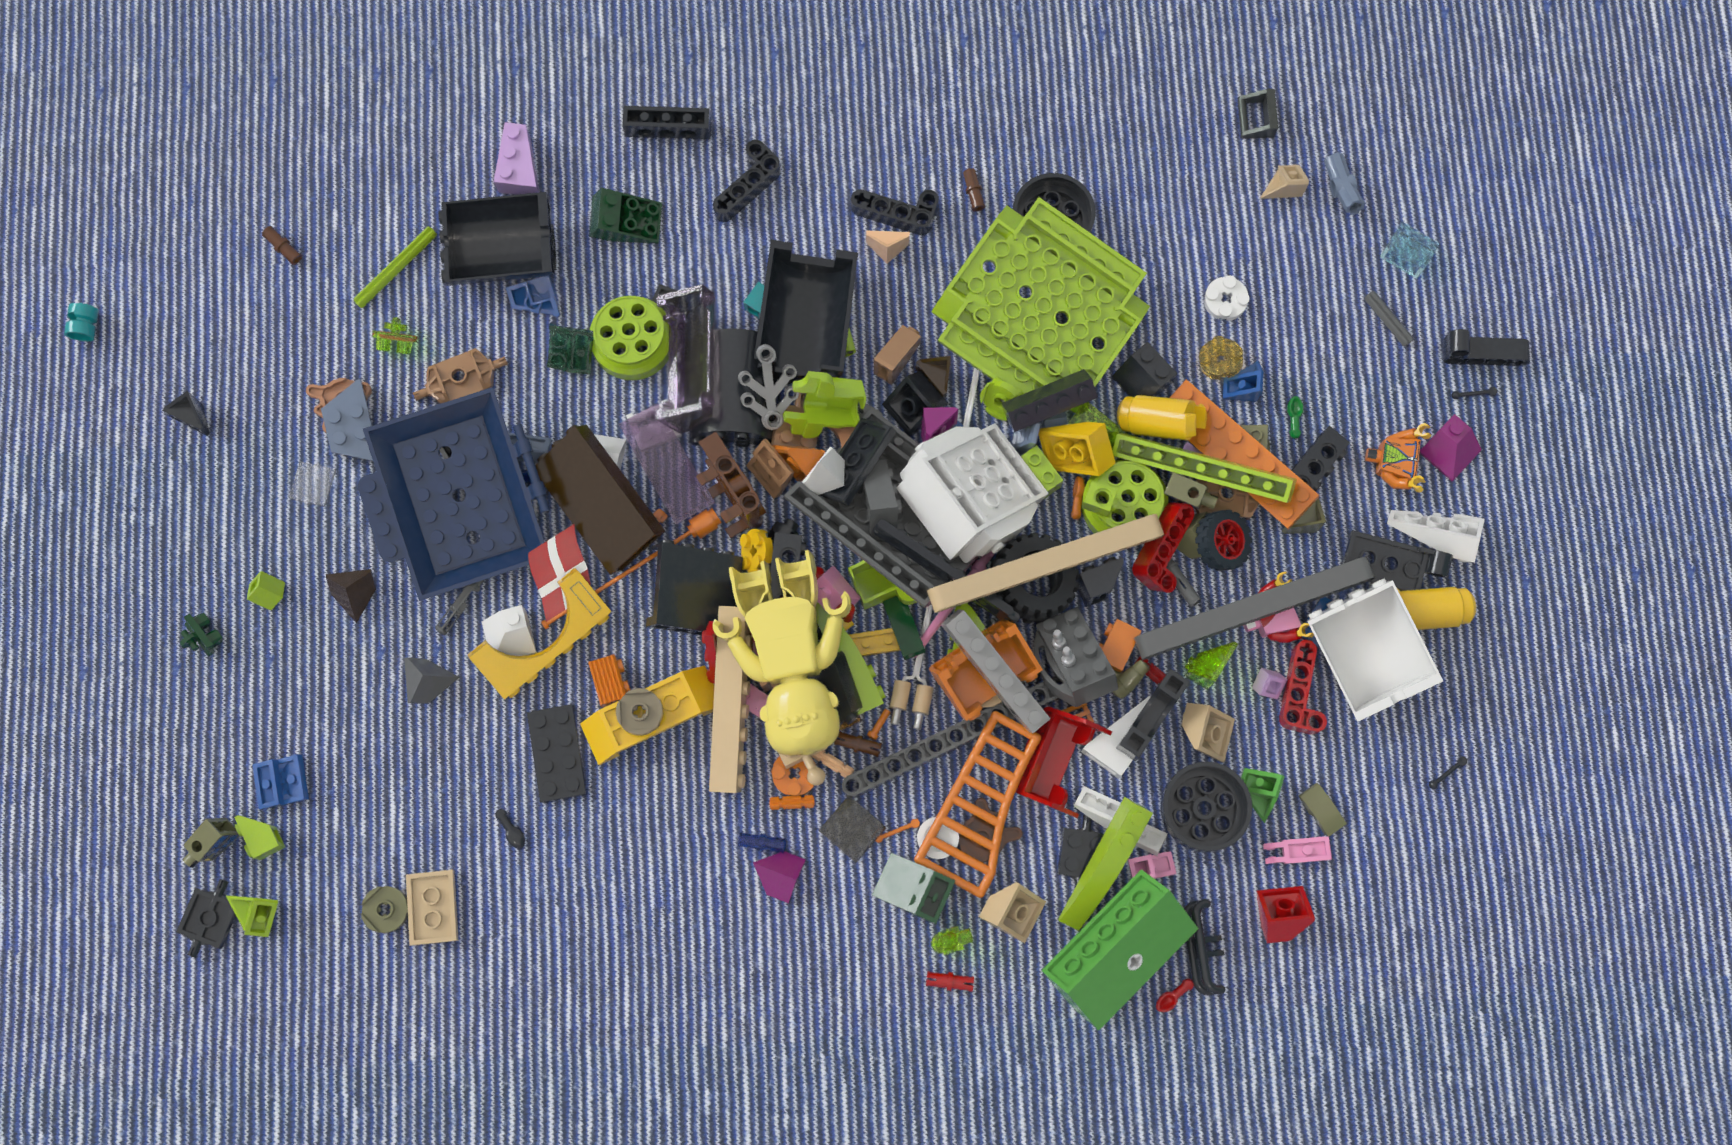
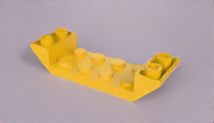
M706 666L681 671L645 688L655 694L663 706V718L660 726L650 734L636 736L622 728L616 718V706L619 701L596 711L580 723L598 765L620 756L619 752L700 714L706 716L712 713L714 684L707 679ZM638 706V709L633 711V714L637 715L638 718H642V715L646 714V710H643L642 706Z

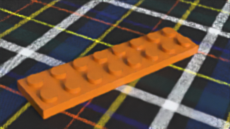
M1187 379L1169 397L1193 400L1196 405L1203 404L1207 412L1205 429L1196 428V436L1188 440L1202 454L1297 479L1292 499L1288 503L1246 492L1288 530L1320 497L1317 492Z

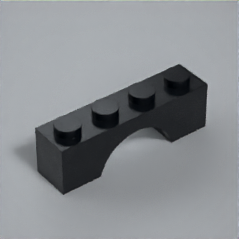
M1170 669L1116 749L1136 761L1190 681Z

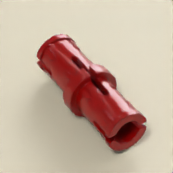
M927 971V978L936 979H926L927 987L947 988V991L958 989L973 992V985L964 983L974 984V976L953 975V972L943 974Z

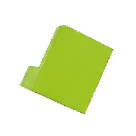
M260 571L249 584L247 600L272 610L283 598L285 582Z

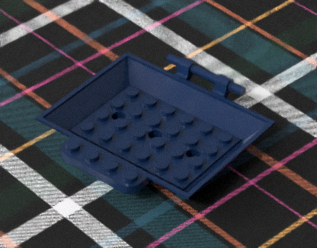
M494 387L363 429L377 472L365 475L359 480L358 490L381 558L387 562L406 560L419 601L528 566V552L544 543L531 501L537 499L541 513L549 511L550 508L545 496L547 492L543 481H540L531 454L533 449L529 438L525 436L522 424L513 426L517 442L512 445ZM442 447H449L452 454L450 458L442 459L440 457V449ZM522 456L532 483L529 487H526L517 460ZM458 489H463L466 493L465 499L461 502H457L454 499V493ZM474 531L478 532L480 535L479 542L470 544L468 535Z

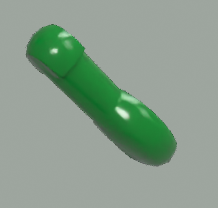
M1293 396L1287 405V413L1291 424L1289 434L1293 439H1297L1301 435L1299 418L1303 414L1304 407L1298 396Z

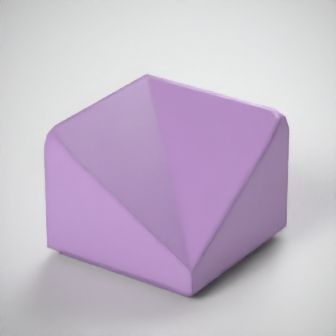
M1261 668L1252 688L1259 695L1278 700L1287 679L1279 672Z

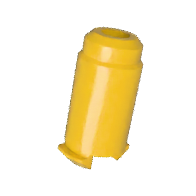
M1144 395L1127 396L1120 402L1117 410V423L1121 430L1141 436L1190 440L1193 436H1196V428L1205 429L1207 421L1205 406L1203 404L1196 405L1193 400Z
M1443 587L1400 591L1397 588L1417 630L1459 627L1461 624H1469L1475 617V598L1466 588Z

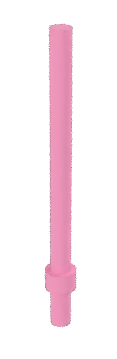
M992 551L976 560L967 576L986 570V565L994 556ZM954 607L939 612L920 637L924 647Z

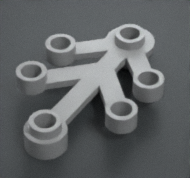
M764 344L756 352L757 358L762 363L764 386L754 380L748 371L740 372L738 380L742 385L750 387L766 399L767 408L756 402L754 396L749 392L742 394L740 400L745 407H750L762 416V424L767 429L775 430L783 424V412L792 401L799 397L798 392H795V395L792 397L788 396L789 391L793 390L792 386H788L784 391L785 397L776 406L775 398L789 380L797 375V370L791 364L785 365L782 369L783 374L774 384L771 363L775 360L776 353L770 345ZM763 350H769L767 356L763 357L761 355ZM792 368L793 373L786 375L787 369ZM749 375V379L743 382L742 377ZM746 397L752 398L749 403H744V399ZM776 415L774 421H769V416Z

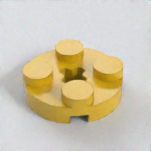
M751 529L747 534L741 535L742 570H747L748 573L762 570L760 563L762 561L771 564L773 543L771 538L766 537V530Z

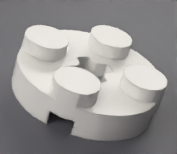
M1221 277L1209 284L1205 293L1204 305L1208 313L1214 318L1230 321L1243 314L1249 302V295L1246 287L1239 280H1236L1235 277ZM1224 294L1231 297V303L1221 300Z

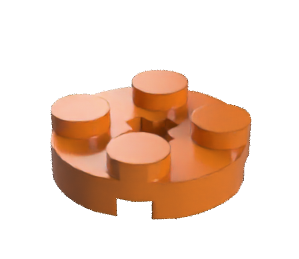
M779 756L775 760L771 771L776 788L788 796H803L810 792L814 785L810 784L807 780L808 770L804 762L802 761L790 767V769H786ZM791 768L801 769L799 779L795 777L789 778L791 774L789 770Z

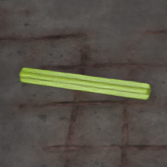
M426 227L353 298L356 305L363 308L437 236L436 232L431 227Z

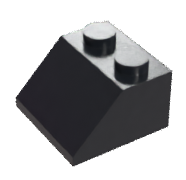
M1147 341L1112 375V378L1128 396L1144 395L1156 397L1174 382L1177 372Z
M921 371L907 375L882 405L904 432L911 437L922 429L923 408L946 407L948 402Z

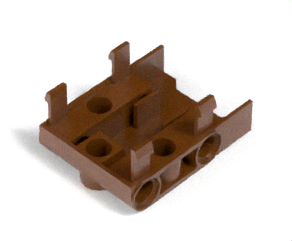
M714 432L699 441L700 446L708 457L705 463L709 469L699 473L696 478L701 486L715 478L718 481L717 484L702 492V495L708 503L725 492L733 505L720 513L725 523L738 516L741 517L739 521L725 529L729 537L733 538L747 528L748 530L759 528L763 523V515L766 514V511L744 472L741 471L717 432Z

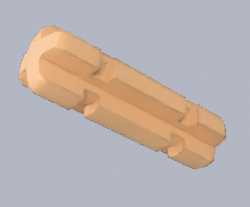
M825 750L812 756L817 761H822V764L836 773H841L840 775L844 778L854 773L852 767L847 764L844 765V762L830 753L826 754Z

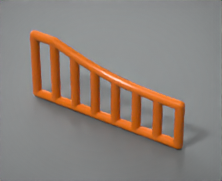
M998 711L991 713L915 855V863L956 880L954 883L956 886L978 898L985 896L996 875L1003 829L1012 799L1025 769L1041 740L1040 734L1036 732L1033 734L1029 733L1022 724ZM997 722L1030 739L1024 752L991 734ZM986 742L1019 760L1014 773L980 755ZM975 763L1010 781L1005 794L969 775ZM967 784L1000 802L1001 806L998 816L996 817L958 796L963 785ZM953 804L995 826L992 841L949 818L947 815ZM942 825L990 850L988 865L937 838L936 836ZM931 845L985 874L979 887L925 858Z

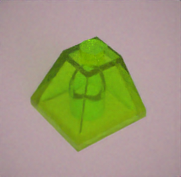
M1231 642L1200 652L1195 658L1190 656L1184 666L1187 669L1184 676L1208 690L1218 679L1238 643Z

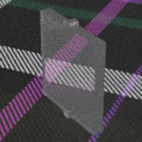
M299 462L289 499L304 502L306 505L315 504L325 507L336 470L323 467L319 463L314 465Z

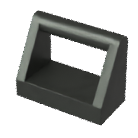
M1264 89L1239 96L1237 99L1241 138H1274L1278 130L1275 89ZM1246 103L1263 104L1264 126L1249 130Z

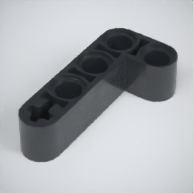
M751 140L746 145L747 160L752 167L713 201L714 214L718 221L728 222L780 176L781 170L778 157L760 140ZM754 151H759V152H761V153L758 154V155H752V154H751V153L754 152ZM769 165L775 166L774 169H766ZM753 179L760 180L758 183L755 184L750 182ZM737 193H743V194H744L742 197H735V196H734V195L737 194Z
M859 189L851 195V210L857 216L917 235H926L931 230L938 210L939 197L933 190H924L919 196L917 205L914 206ZM932 201L934 204L926 205L924 202ZM884 207L886 210L879 212L876 208ZM899 213H903L906 215V217L899 218L896 215ZM925 220L927 223L921 225L918 224L917 221Z
M1452 330L1443 339V362L1446 364L1527 365L1530 363L1529 340L1470 337L1469 330Z

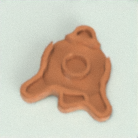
M338 378L323 386L308 385L306 388L307 395L320 400V404L314 407V412L323 418L321 408L355 381L347 378ZM362 382L367 401L372 393V388L367 382ZM323 420L322 428H323V431L327 434L326 428H325V424H324V420Z

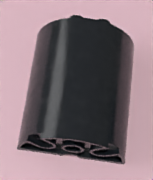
M546 192L441 202L442 211L438 212L439 222L443 227V230L439 231L440 242L445 247L444 250L440 251L441 262L444 264V270L441 271L443 284L446 283L448 286L555 275V235L553 224L550 223L551 209Z
M728 328L710 330L707 336L703 334L696 336L693 354L689 443L700 446L699 441L717 432L725 446H727L728 442H736L738 447L759 446L763 439H767L771 444L773 430L767 429L762 424V416L750 407H745L740 400L742 394L749 392L754 396L756 402L767 408L766 399L750 387L742 385L738 380L740 372L748 371L754 380L764 386L763 372L759 371L754 363L758 331ZM749 375L742 377L743 382L749 379ZM773 378V383L775 384L777 379ZM779 394L775 398L776 406L779 404ZM746 397L744 403L751 402L752 398ZM775 415L769 416V421L775 420Z

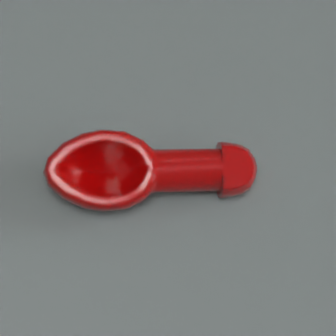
M1189 978L1184 979L1183 983L1173 991L1164 992L1160 995L1156 1002V1010L1159 1012L1172 1010L1177 1005L1178 998L1188 990L1191 991L1193 989V981Z

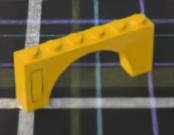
M573 568L557 581L566 599L567 616L560 635L550 646L535 654L514 656L498 651L485 640L467 654L469 659L504 700L507 697L512 698L521 690L519 687L525 682L529 684L534 681L542 668L548 669L556 662L555 658L558 655L568 653L574 647L573 643L579 638L583 640L592 632L590 629L596 624L602 625L609 619L608 614L612 611L576 568Z

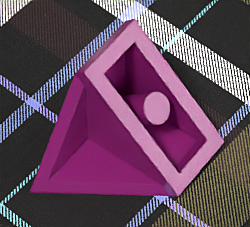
M956 407L923 408L921 430L923 442L953 428L957 424L958 409Z
M783 851L753 862L766 894L789 904L806 859Z

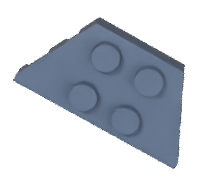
M358 379L321 408L332 453L373 461L363 432L364 428L372 426L363 384L361 379Z

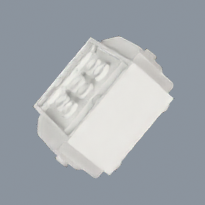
M995 423L982 430L977 427L956 426L922 442L915 448L916 452L909 459L907 466L900 472V477L903 481L897 486L899 493L949 560L959 556L965 563L973 560L976 556H984L991 551L995 554L1000 551L1005 543L1013 540L1030 523L1038 504L1049 494Z

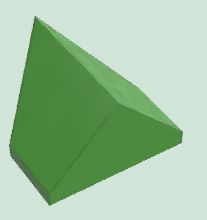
M1244 768L1241 778L1250 792L1252 807L1265 823L1278 799L1285 776Z

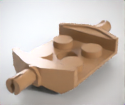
M475 348L429 366L426 372L425 388L413 392L414 398L418 401L427 396H432L441 404L491 388L494 383L495 369L508 365L505 356L494 361L488 360ZM462 371L465 373L462 380L455 381L453 379L456 372Z
M1200 479L1196 480V482L1208 487V493L1219 497L1214 509L1201 505L1200 509L1195 508L1197 514L1207 511L1212 513L1220 510H1232V512L1239 513V517L1250 520L1259 504L1245 491ZM1229 488L1233 496L1231 498L1223 497L1221 489ZM1193 490L1189 496L1196 498L1199 492Z

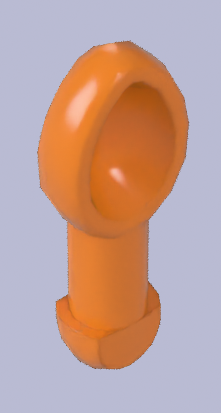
M1081 476L1076 477L1073 485L1074 499L1071 518L1074 520L1080 519L1082 497L1085 489V482Z

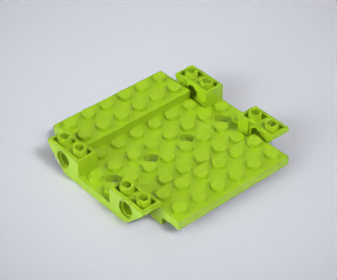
M1038 197L1024 217L1006 205L931 311V313L948 324L937 342L991 380L1000 378L1015 388L1021 389L1024 394L1083 369L1092 378L1095 387L1150 308L1148 304L1133 294L1147 273L1040 197ZM987 261L995 265V270L991 273L983 269V264ZM1020 288H1029L1031 290V297H1021L1019 294ZM1060 312L1066 314L1068 318L1067 323H1058L1056 321V314ZM1100 338L1104 343L1103 349H1095L1092 345L1093 339ZM1081 405L1074 407L1070 410L1073 413H1076L1078 409L1081 407Z

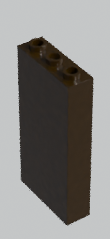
M573 425L565 432L567 435L563 439L554 442L551 445L552 449L537 459L538 463L535 466L544 486L572 524H575V528L607 572L612 575L622 572L656 541L665 530L587 425Z

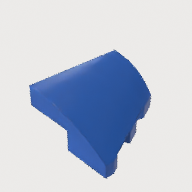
M550 276L539 277L505 287L512 309L543 313L555 317L560 316Z

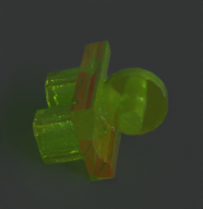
M394 317L391 323H384V328L391 329V332L372 331V337L376 338V350L390 351L391 340H396V353L410 354L412 343H417V336L400 334V331H407V325L401 324L399 317Z
M955 926L940 931L932 937L931 947L936 953L944 955L964 950L963 945L973 942L970 928L959 930V927Z

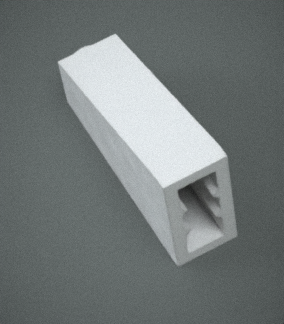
M1150 696L1107 728L1112 731L1111 736L1101 733L1081 751L1118 779L1123 775L1132 759L1116 749V747Z

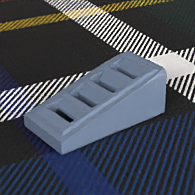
M1039 422L1013 433L1011 445L1018 453L1025 454L1036 445L1041 425Z

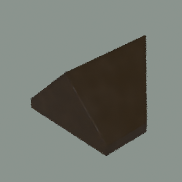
M951 356L919 359L916 361V371H921L946 400Z
M366 569L326 574L331 595L357 623L377 587L372 570Z

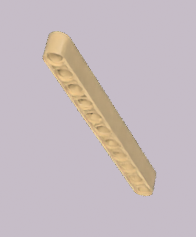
M1152 514L927 590L934 613L941 612L1164 536V532L1157 514Z

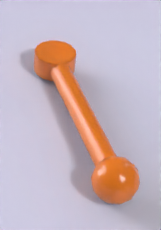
M913 819L907 825L882 835L876 834L874 840L877 843H881L884 838L911 827L918 828L920 822L918 819Z

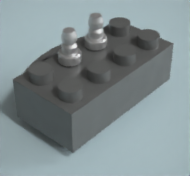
M1078 607L1036 624L1034 656L1043 669L1039 672L1042 680L1056 696L1066 703L1078 707L1118 690L1116 674ZM1041 648L1045 649L1051 670L1063 684L1058 685L1044 670L1039 657V650Z

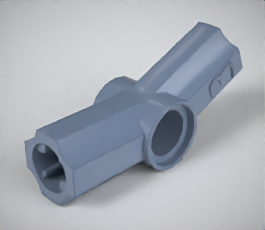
M1334 153L1324 160L1330 177L1329 186L1331 194L1334 198L1340 200L1346 213L1351 215L1358 214L1364 208L1365 202L1357 190L1356 178L1353 174H1350L1343 153Z

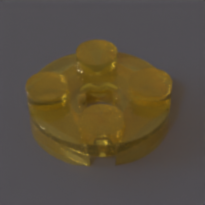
M1216 336L1201 348L1199 352L1200 368L1211 379L1221 380V377H1234L1243 366V350L1235 341L1222 336ZM1218 356H1225V359H1226V360H1225V361H1224V360H1220V361L1218 362V361H1217V357H1218Z

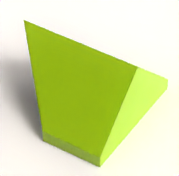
M226 896L244 930V935L269 936L278 900Z

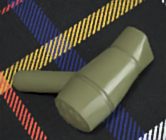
M1139 660L1123 673L1114 670L1118 690L1112 693L1120 699L1126 697L1147 674L1150 666L1144 660Z

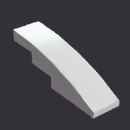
M1084 786L1074 807L1107 829L1121 803ZM1147 824L1136 846L1158 856L1167 838V833Z

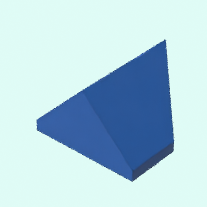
M1259 361L1232 376L1224 377L1223 399L1257 402L1263 392V369Z

